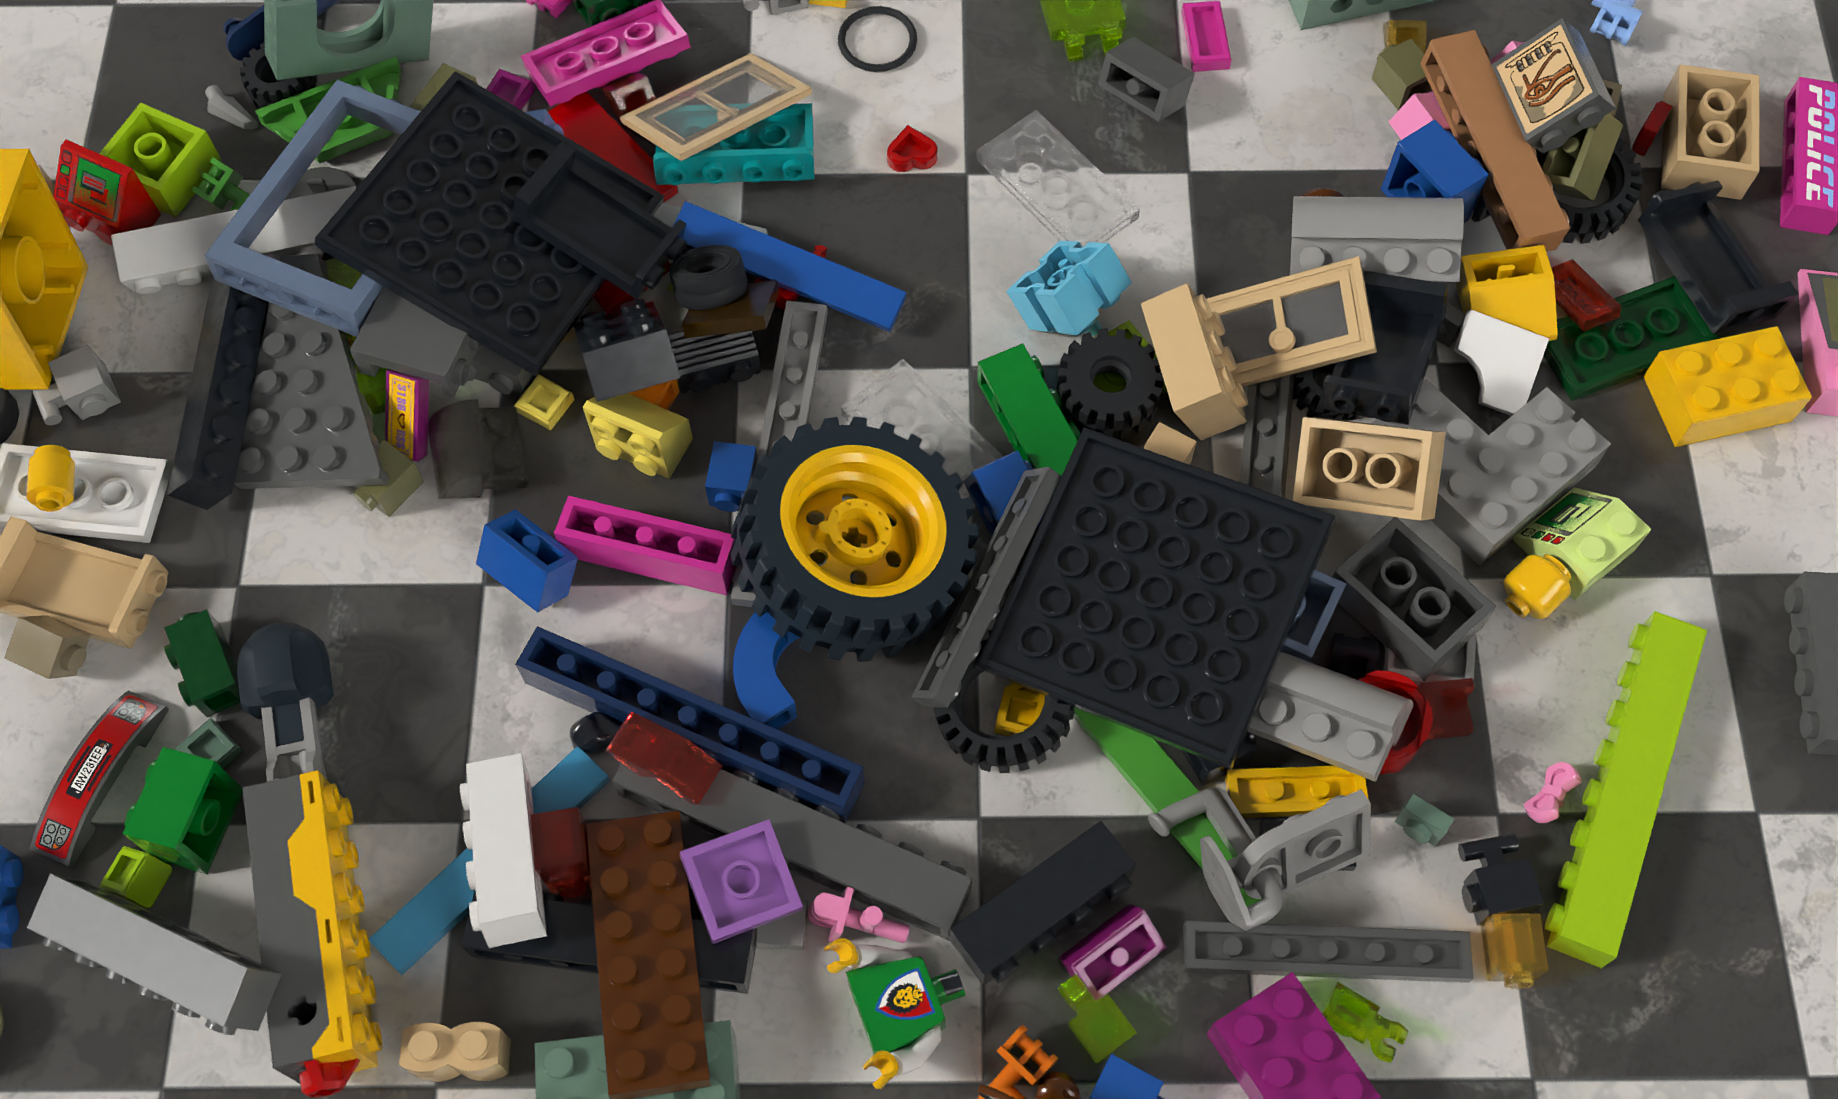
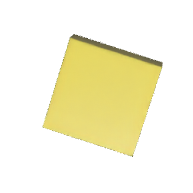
M538 374L514 406L519 414L551 431L575 399L572 392Z

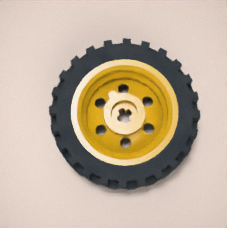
M838 417L824 418L818 430H814L810 423H806L797 427L792 441L785 435L774 443L770 455L763 454L757 463L753 476L749 480L737 510L738 514L731 534V538L737 539L731 552L732 563L734 566L743 565L737 581L742 592L749 590L754 592L756 598L751 607L756 614L761 617L768 612L776 620L772 630L782 638L788 631L802 639L798 647L805 651L811 652L814 645L829 649L827 658L839 661L845 652H856L858 662L871 661L877 650L883 649L886 658L898 655L907 641L914 647L924 640L930 629L935 630L969 580L968 574L975 565L978 554L976 550L971 548L979 538L978 524H968V520L975 508L971 497L962 499L959 494V490L964 482L957 472L951 475L946 473L942 468L946 459L937 450L930 456L919 447L922 442L921 438L911 433L907 440L894 434L896 425L883 421L880 429L867 426V418L853 417L850 425H840ZM849 496L854 499H847L843 501L842 497ZM807 516L810 518L813 524H810L806 520ZM888 517H890L894 521V527L891 526V522ZM825 559H826V563H825L824 565H821V566H818V565H817V564H823L824 561H825ZM889 564H899V567L895 568ZM851 574H853V576L851 577V580H852L855 584L851 583V581H850V575H851Z

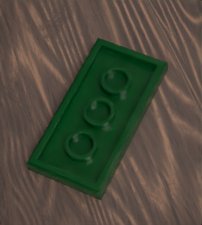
M1672 276L1600 303L1611 317L1591 325L1584 326L1573 314L1557 319V340L1548 341L1543 356L1571 401L1645 374L1660 351L1719 338L1716 334L1713 335L1676 277Z

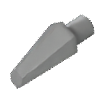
M211 85L205 90V95L209 99L207 109L209 113L243 129L253 130L258 128V122L234 97L225 96L219 86Z

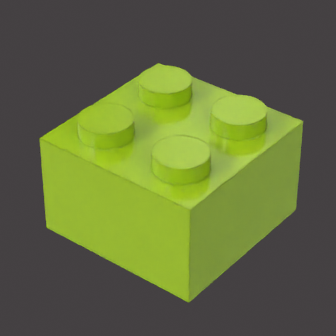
M141 102L99 153L133 168L158 210L177 218L195 193L191 191L194 186L198 188L204 178L200 177L203 172L208 173L213 165L210 163L211 158L213 157L218 161L222 160L205 130Z

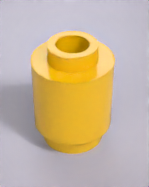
M58 445L40 446L35 449L34 455L29 459L26 498L31 504L42 511H59L70 505L74 500L75 461L71 458V453L68 449Z

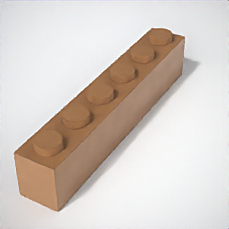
M1475 30L1432 39L1420 65L1457 142L1472 158L1477 159L1489 174L1480 194L1506 250L1544 245L1546 252L1556 250L1570 229L1567 213L1558 204L1553 193L1551 180L1544 174L1536 158L1535 148L1524 139L1491 66L1487 47L1481 44Z

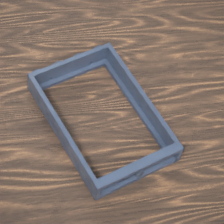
M337 80L204 255L214 279L357 337L383 288L382 285L362 274L355 286L349 289L248 248L347 115L402 135L421 111L405 106L398 100L387 99L371 93L361 86H353Z

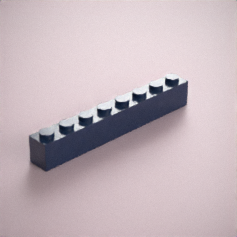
M536 627L515 663L525 684L589 712H600L622 726L643 733L646 737L651 738L654 734L672 741L677 746L676 750L692 756L693 752L704 754L717 763V768L731 774L734 770L743 771L754 777L758 781V786L772 792L774 788L787 790L799 798L798 803L813 810L816 806L826 807L837 813L841 817L840 821L843 823L847 822L865 784L864 770L861 765L541 627Z

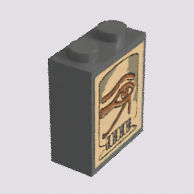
M1563 18L1491 64L1525 141L1543 154L1561 147L1568 138L1584 128L1598 124L1606 114L1616 109L1580 32Z

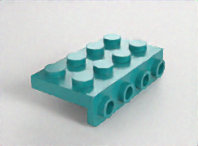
M812 103L792 104L683 161L678 160L656 145L653 165L657 185L815 180ZM754 105L725 107L728 109H735L739 112H742ZM680 107L657 118L656 122L682 139L687 140L717 125L718 112L710 107Z

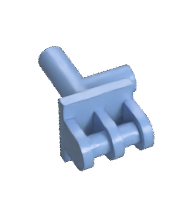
M1593 0L1591 5L1600 8V11L1590 32H1597L1609 40L1614 39L1626 46L1643 11L1633 8L1636 0Z

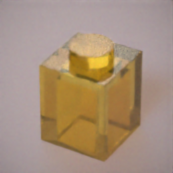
M1492 914L1481 925L1488 982L1504 981V987L1509 989L1528 988L1534 985L1533 981H1536L1548 971L1540 914Z

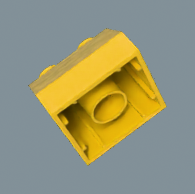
M0 149V388L5 390L49 389L53 374L48 362L60 356L89 268L30 149Z

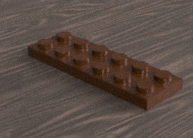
M680 811L586 824L609 1099H633L709 1087L711 1082L688 877L680 858V851L684 850Z

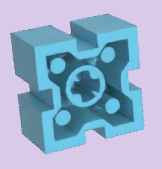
M1060 240L1039 260L1041 264L1034 271H1027L1006 292L1030 330L1057 331L1058 333L1070 335L1091 332L1092 336L1098 334L1099 329H1102L1097 319L1099 315L1097 310L1099 308H1109L1117 303L1121 298V293L1132 282L1109 243L1088 242L1082 247L1079 241Z

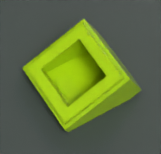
M123 846L100 883V887L137 905L150 908L171 875L172 867L148 853Z

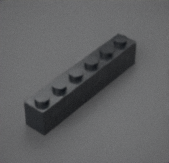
M215 279L211 281L167 493V496L205 510L210 509L233 492L268 307V301L218 282Z
M474 890L472 902L477 901L476 890ZM542 892L547 936L492 948L488 947L481 930L474 932L469 913L462 947L471 957L598 974L592 898H584L581 904L563 902L564 898L560 895ZM691 912L700 988L748 994L756 951L755 929L712 944L705 923L701 920L702 916Z

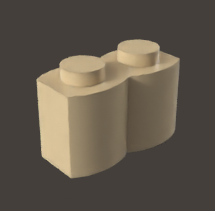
M468 1022L452 1029L437 1023H418L402 1030L399 1065L415 1077L430 1082L447 1081L459 1075L477 1081L495 1080L509 1074L511 1039L499 1027L486 1022Z

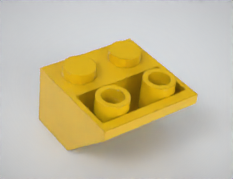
M1544 245L1461 256L1460 281L1456 283V289L1463 313L1466 314L1467 311L1474 310L1549 338L1548 341L1557 340L1554 275Z

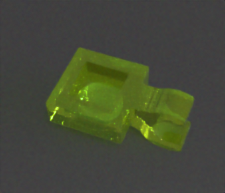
M1077 974L1060 985L1059 993L1066 1003L1078 1014L1069 1021L1068 1026L1096 1064L1137 1033L1108 993L1098 1001H1095Z
M1337 982L1330 993L1322 1011V1014L1334 1031L1342 1036L1351 1037L1361 1044L1368 1039L1374 1055L1387 1063L1393 1061L1397 1049L1387 1044L1384 1039L1391 1038L1403 1045L1409 1032L1399 1022L1388 1020L1379 1015L1380 1006Z

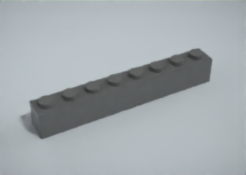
M637 733L612 780L618 795L658 813L679 810L681 823L715 838L770 819L790 871L839 893H843L847 887L854 888L853 899L869 906H877L882 912L943 939L950 940V928L957 924L972 889V878L966 876L967 871L964 868L945 860L941 861V864L924 858L922 850L911 844L900 842L896 846L882 840V834L867 825L857 824L855 828L840 821L841 817L837 813L826 807L816 806L813 810L798 803L799 798L787 790L781 788H774L773 792L758 786V781L743 771L734 770L731 774L717 768V763L704 754L693 752L692 756L682 753L676 750L677 746L672 741L654 734L650 739Z

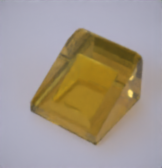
M1388 20L1383 24L1385 48L1393 44L1398 45L1411 38L1425 54L1427 20Z

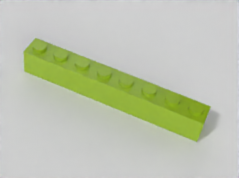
M1654 611L1644 624L1637 623L1634 626L1628 641V647L1634 650L1631 660L1625 661L1617 678V686L1623 688L1619 700L1615 699L1612 702L1606 716L1605 724L1611 726L1608 739L1603 738L1595 753L1594 764L1599 765L1596 780L1590 779L1582 797V804L1588 806L1584 820L1579 819L1570 838V845L1576 847L1572 862L1566 861L1559 875L1557 886L1563 889L1560 903H1554L1551 907L1545 923V929L1551 931L1547 947L1599 968H1603L1617 958L1707 630Z

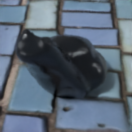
M593 712L582 717L571 726L569 732L573 748L575 749L578 746L585 753L601 754L615 746L630 748L637 733L644 736L643 733L622 726L600 712Z

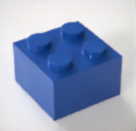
M1434 119L1397 142L1381 191L1387 197L1463 198L1464 223L1469 221L1489 174L1477 159L1472 158L1465 151L1454 135L1446 131Z

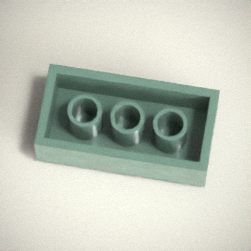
M731 1020L704 1023L711 1086L633 1099H740L736 1034ZM604 1036L535 1043L536 1099H609Z

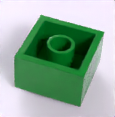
M162 747L157 760H154L147 769L145 786L137 803H134L127 812L123 835L146 853L165 863L208 874L243 795V788L214 760Z

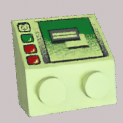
M1573 488L1513 537V540L1528 555L1543 557L1545 554H1549L1558 559L1571 574V579L1569 580L1571 586L1570 596L1576 600L1632 554L1651 531V528L1619 498Z

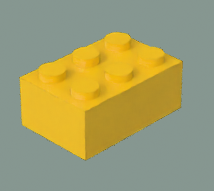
M1778 326L1660 351L1643 376L1675 447L1792 422L1812 398Z

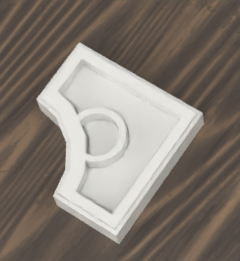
M1474 310L1467 311L1453 351L1466 358L1477 373L1480 385L1478 404L1513 416L1526 405L1549 338Z

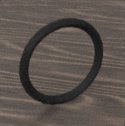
M871 6L854 12L843 22L838 33V46L844 58L855 67L871 72H884L901 66L911 58L918 41L917 31L911 20L900 11L884 6ZM870 14L890 15L901 21L907 28L910 38L909 45L906 51L892 62L885 64L866 63L854 57L847 48L845 37L849 27L863 16Z

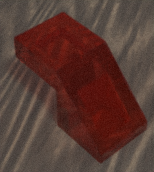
M634 712L629 713L605 750L640 777L656 778L689 804L699 805L722 768L721 764L688 739Z

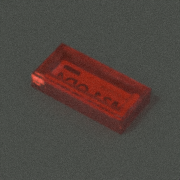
M1573 259L1551 267L1554 275L1556 304L1583 331L1620 317L1621 306Z

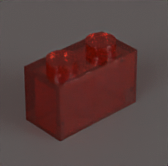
M578 807L531 814L536 872L553 894H558L563 898L584 895L586 889L591 888L587 823Z

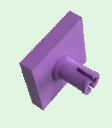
M770 819L680 851L682 864L712 944L802 911L803 905Z

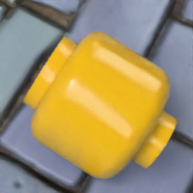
M1545 554L1543 557L1528 555L1503 581L1505 592L1508 595L1505 598V603L1521 618L1529 615L1536 619H1545L1570 595L1571 586L1569 580L1571 579V574L1558 559L1549 554Z

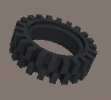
M1618 138L1604 174L1610 188L1608 200L1600 205L1588 208L1573 207L1557 200L1560 208L1566 211L1569 219L1570 229L1564 237V243L1572 244L1577 234H1579L1581 244L1590 243L1593 236L1596 237L1597 241L1605 239L1609 232L1614 234L1618 231L1621 224L1625 223L1642 192L1640 189L1643 185V177H1639L1642 167L1640 163L1632 164L1637 156L1632 149L1621 153L1626 144L1622 138ZM1535 148L1536 158L1542 168L1549 151L1543 154Z
M986 639L980 641V652L968 665L961 680L962 686L958 696L949 704L948 708H933L935 717L944 739L948 741L950 749L956 755L960 753L964 762L971 766L974 761L978 762L980 769L988 772L991 771L992 766H998L1000 773H1010V766L1018 765L1019 770L1024 771L1029 769L1028 761L1036 759L1039 765L1047 760L1046 751L1051 749L1055 753L1061 746L1060 737L1064 736L1067 738L1070 731L1069 721L1074 719V706L1045 695V703L1040 716L1024 731L1012 736L998 737L987 735L977 730L968 722L964 715L963 700L968 686L975 677L984 672V670L977 667L976 663L987 641Z

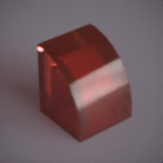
M638 72L631 73L602 87L614 114L625 128L629 127L621 122V116L656 100L647 76Z

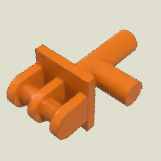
M1023 1024L1003 1046L996 1050L1008 1064L988 1085L1016 1099H1026L1014 1087L1022 1077L1032 1086H1037L1059 1059L1054 1053L1049 1056L1041 1049L1043 1043L1039 1039L1034 1042L1026 1034L1028 1028ZM1015 1045L1024 1052L1019 1059L1011 1052ZM1031 1059L1040 1067L1035 1074L1026 1066ZM979 1095L977 1099H984V1098H983L981 1095Z

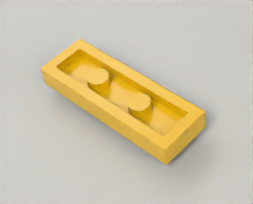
M1336 766L1230 769L1225 773L1226 792L1243 818L1304 815L1324 806L1330 799L1336 796H1347L1360 789L1368 798L1365 777Z

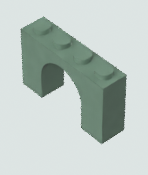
M264 0L265 55L276 80L364 69L395 56L399 64L429 60L433 0H381L378 10L366 23L343 32H329L317 28L316 0Z

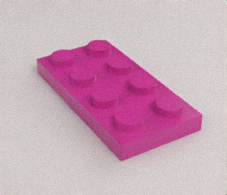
M654 0L521 55V59L526 71L549 106H553L557 103L567 102L574 96L593 88L603 87L610 81L626 74L639 72L644 67L657 61L672 58L679 52L691 48L687 33L661 0Z

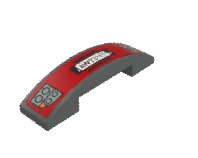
M128 690L102 714L77 746L51 790L32 837L29 848L31 851L71 869L73 868L97 827L90 823L136 746L147 747L169 711L167 706Z

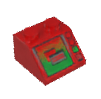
M67 139L61 144L53 197L69 226L80 232H83L84 229L95 233L102 241L113 246L112 234L152 227L156 223L161 213L133 168Z

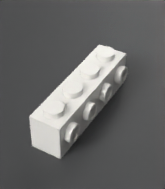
M522 753L466 764L467 783L460 784V794L464 810L470 811V821L463 822V833L467 849H473V861L466 862L469 887L471 890L476 889L477 901L469 903L472 928L474 932L482 931L489 948L545 937L547 933L531 780Z

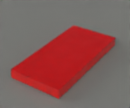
M587 92L576 95L571 100L560 103L548 111L554 122L561 126L565 137L663 194L664 199L662 203L679 193L677 185H657L653 160Z

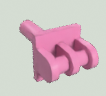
M847 887L840 896L821 893L808 907V920L814 925L831 929L828 941L831 942L842 935L844 926L901 943L906 942L910 925L883 918L882 911L877 906H869L864 912L850 908L854 888Z

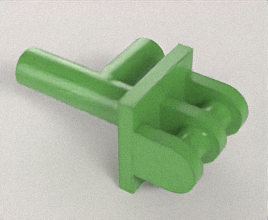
M212 157L210 163L213 165L208 173L203 172L200 177L204 178L198 188L194 186L191 191L221 210L224 209L229 200L234 203L229 211L240 209L250 195L238 187L244 177ZM223 171H224L225 173L223 174V176H222V178L220 179V181H218V179L220 178V176L222 175V173H223ZM216 186L211 195H209L213 187Z

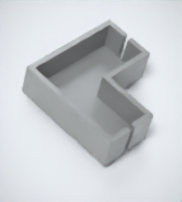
M1427 379L1422 383L1409 425L1384 422L1379 419L1371 423L1446 432L1435 519L1430 520L1480 567L1510 542L1518 532L1591 472L1611 445L1583 418L1577 423L1572 420L1575 411L1548 387L1542 390L1490 435L1485 433Z

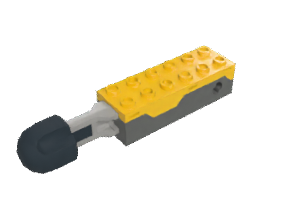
M272 623L251 635L242 647L238 659L237 675L242 710L257 719L263 720L267 755V782L242 788L261 964L282 973L267 1008L272 1067L301 1084V1091L304 1095L310 1098H318L341 1092L353 1072L377 1067V1051L383 1049V1039L378 1022H373L370 1005L376 1003L377 993L373 977L366 974L364 959L370 957L371 947L366 930H361L359 913L365 911V902L360 885H355L353 869L359 867V856L354 841H349L347 825L353 824V811L347 797L343 798L339 794L336 784H330L327 780L321 751L317 707L328 704L334 697L329 656L324 642L313 631L295 623Z

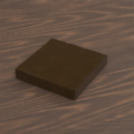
M777 280L747 283V289L740 298L719 308L710 310L688 309L682 322L684 336L694 338L765 330L780 293Z

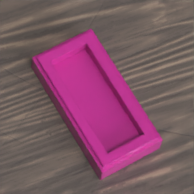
M1220 1L1183 3L1181 14L1192 72L1230 69L1232 60Z

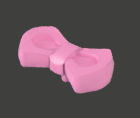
M1565 762L1555 763L1548 767L1545 784L1541 791L1524 803L1527 815L1537 823H1547L1559 817V808L1564 805L1563 800L1566 792L1582 782L1578 771Z

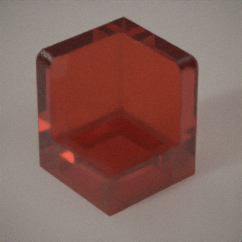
M1473 678L1420 683L1417 690L1425 701L1428 699L1433 713L1431 731L1426 740L1471 735L1474 727L1467 698L1475 688Z

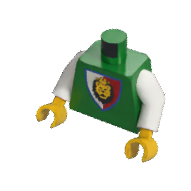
M838 938L825 946L824 951L832 950L840 958L839 961H834L827 966L830 973H838L847 967L852 969L846 972L847 982L873 1051V1055L863 1064V1069L865 1070L873 1066L878 1068L882 1074L872 1084L874 1088L881 1089L893 1077H898L921 1068L941 1042V1031L946 1028V1019L941 1005L966 996L957 970L954 969L930 978L923 958L912 957L907 951L878 945H857L846 938Z

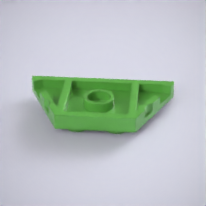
M395 56L255 111L262 125L290 143L337 80L353 86H361L367 91L387 99L398 100L402 70ZM347 115L315 158V161L320 164L391 136L393 132Z

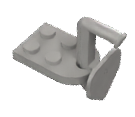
M1212 787L1202 790L1163 808L1157 813L1148 815L1152 828L1161 836L1166 837L1174 826L1205 812L1233 858L1227 861L1210 836L1201 838L1200 847L1204 877L1226 918L1245 931L1274 918L1282 907L1284 894L1370 856L1371 803L1361 789L1347 796H1336L1330 799L1324 806L1307 814L1291 816L1282 825L1269 830L1257 839L1229 795L1220 788ZM1243 888L1246 894L1252 898L1263 900L1246 906L1240 889Z

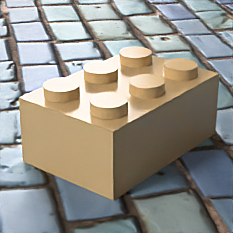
M1679 64L1663 96V102L1673 107L1663 123L1661 188L1678 190L1686 188L1695 182L1704 184L1719 180L1723 188L1716 196L1741 200L1759 173L1760 75Z
M1186 283L1142 302V310L1174 413L1200 441L1246 423L1247 419L1243 407L1248 405V400L1240 382H1234L1231 373L1237 367L1229 347H1223L1220 336L1225 334L1221 318L1217 311L1211 312L1203 294L1197 296Z
M1303 417L1293 501L1309 506L1412 520L1435 519L1446 432L1327 418Z

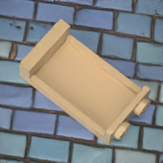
M11 516L0 536V613L17 618L48 615L91 635L90 638L132 649L137 637L142 635L147 628L149 613L156 598L160 597L166 588L169 572L153 555L145 554L141 560L37 532L27 520Z

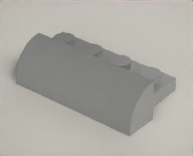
M1294 196L1290 275L1360 256L1363 273L1364 271L1425 281L1459 282L1464 229L1463 198Z
M1281 652L1247 732L1376 782L1391 747L1396 746L1413 708V701Z

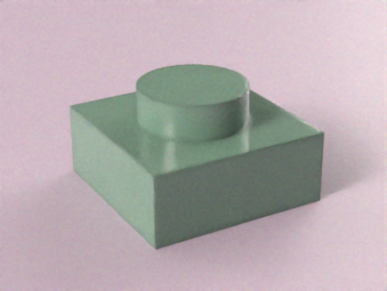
M1413 794L1402 808L1395 823L1402 826L1404 833L1411 839L1419 843H1430L1435 847L1448 831L1454 818Z

